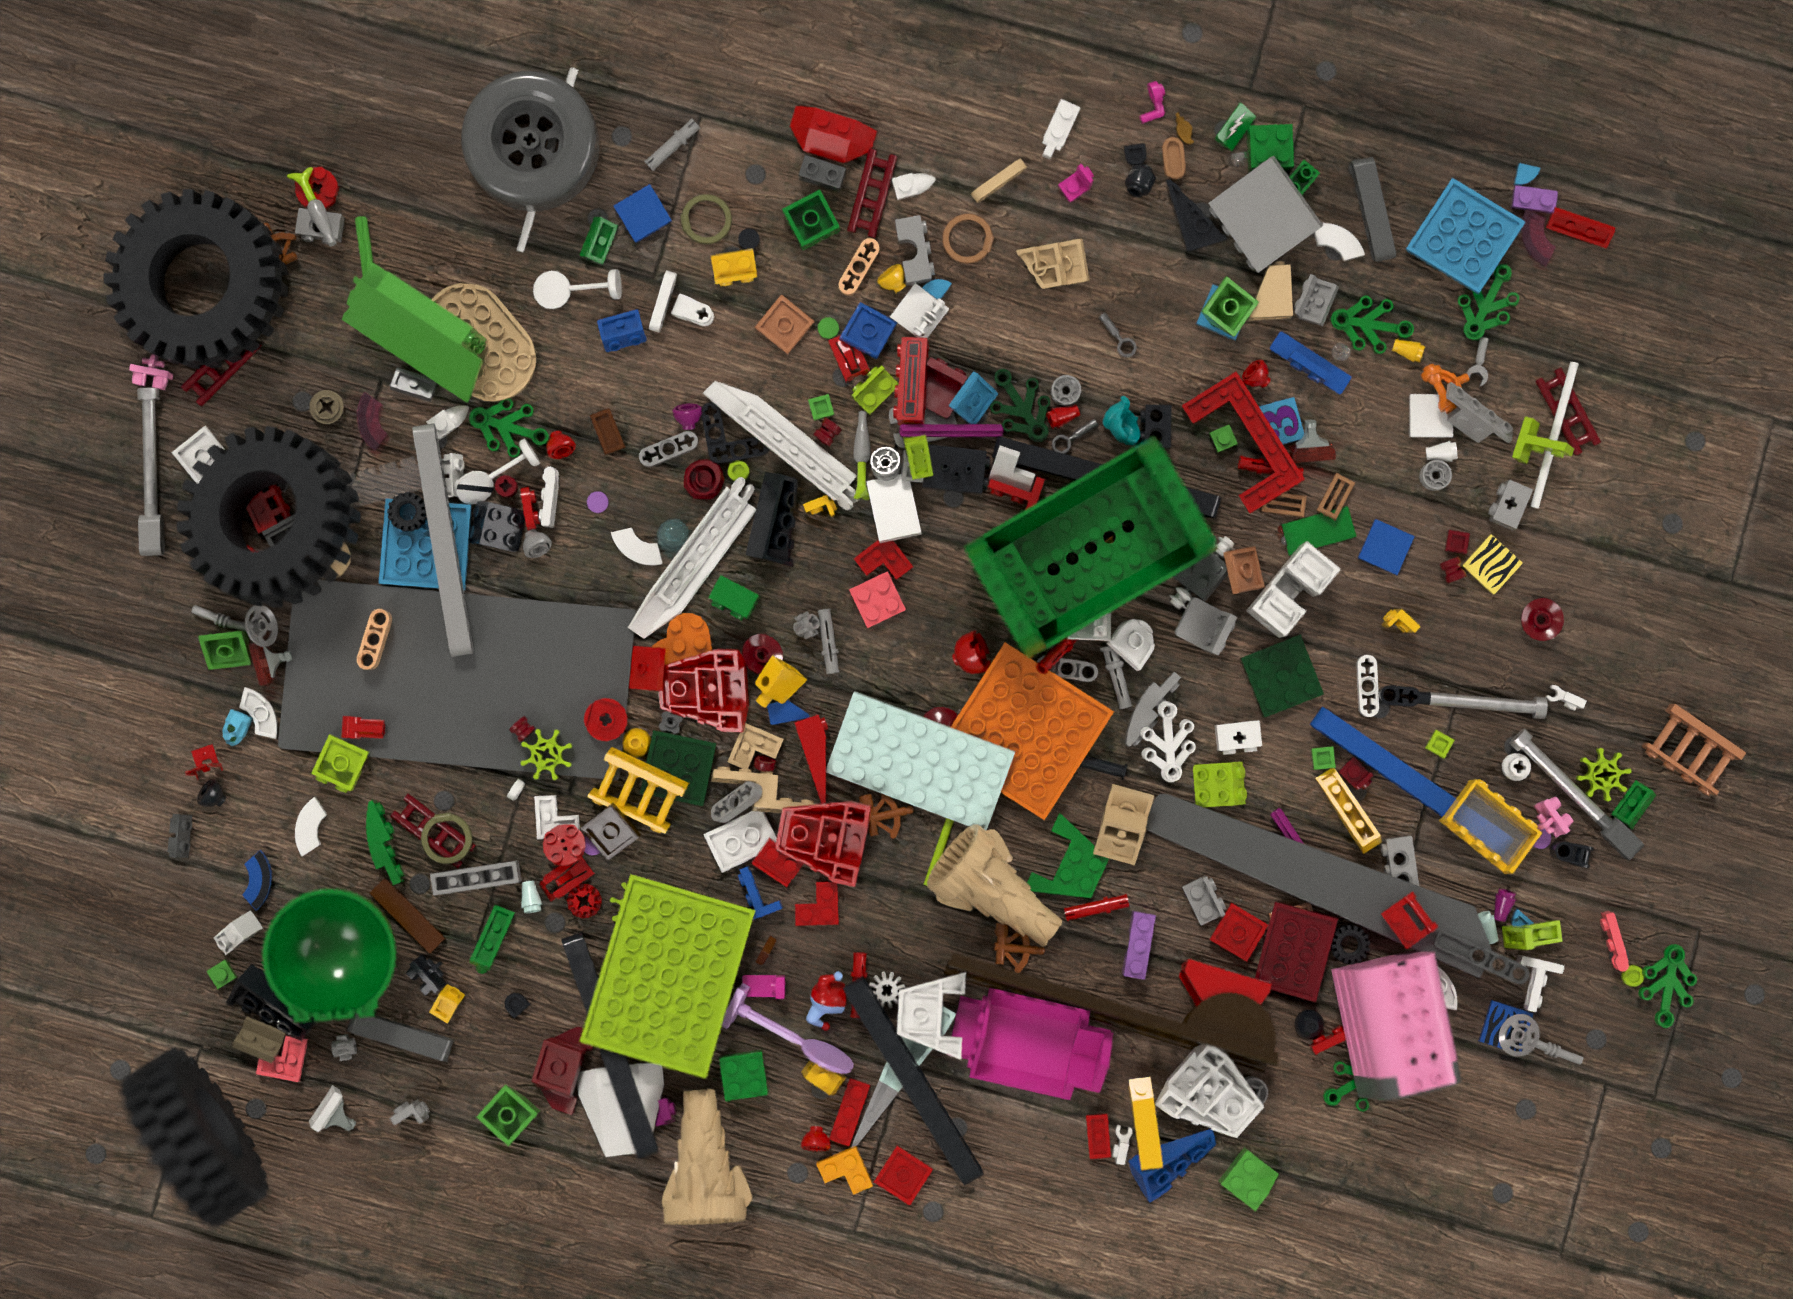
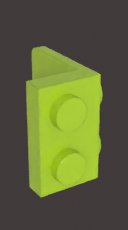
M1243 761L1194 765L1193 776L1196 805L1217 807L1246 804L1247 791L1244 787L1245 768L1243 767Z

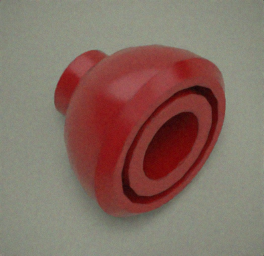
M1262 359L1253 361L1243 372V383L1250 387L1260 386L1265 388L1271 381V378L1268 377L1269 370L1266 363Z
M554 431L550 434V439L547 443V455L552 459L565 458L573 453L576 444L568 435L562 434L561 431Z
M811 1126L810 1131L804 1135L801 1141L802 1149L807 1151L820 1152L831 1148L828 1136L823 1132V1127Z

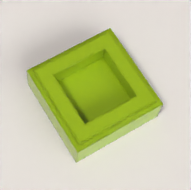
M1434 730L1425 749L1445 759L1455 740L1438 730Z

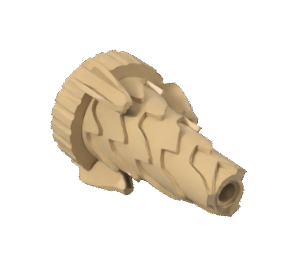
M978 824L967 827L940 856L929 875L927 887L936 894L937 901L944 905L971 911L974 906L985 916L989 917L991 915L1001 924L1009 925L1023 937L1026 934L1040 946H1046L1048 940L1054 936L1061 926L1062 920L1043 905L1030 890L1031 887L1015 874L1017 871L1008 864L1013 860V857L996 830H984Z
M715 1090L684 1091V1115L681 1121V1139H678V1162H675V1170L671 1173L662 1199L664 1224L704 1225L745 1221L746 1207L752 1201V1195L741 1166H735L731 1171L729 1169V1151H725V1131L723 1126H721L720 1110H717Z

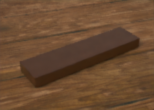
M384 878L370 892L429 954L446 939L387 878Z

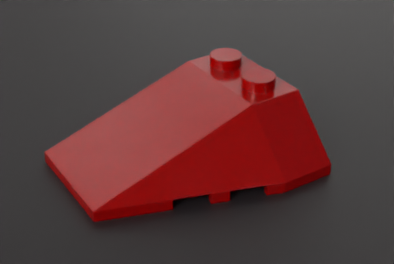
M715 649L665 664L662 691H659L660 709L684 718L687 716L703 725L706 723L722 732L743 733L749 708L747 666L738 649Z
M847 801L783 807L775 849L797 862L800 861L811 867V870L818 871L827 876L834 883L855 887L868 833L871 806Z

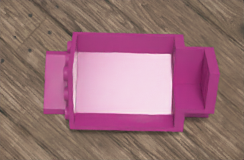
M989 988L987 996L983 995L982 1001L960 996L951 1036L962 1037L961 1058L968 1060L967 1068H970V1078L1070 1100L1074 1087L1100 1093L1109 1067L1113 1033L1108 1029L1088 1025L1089 1010Z

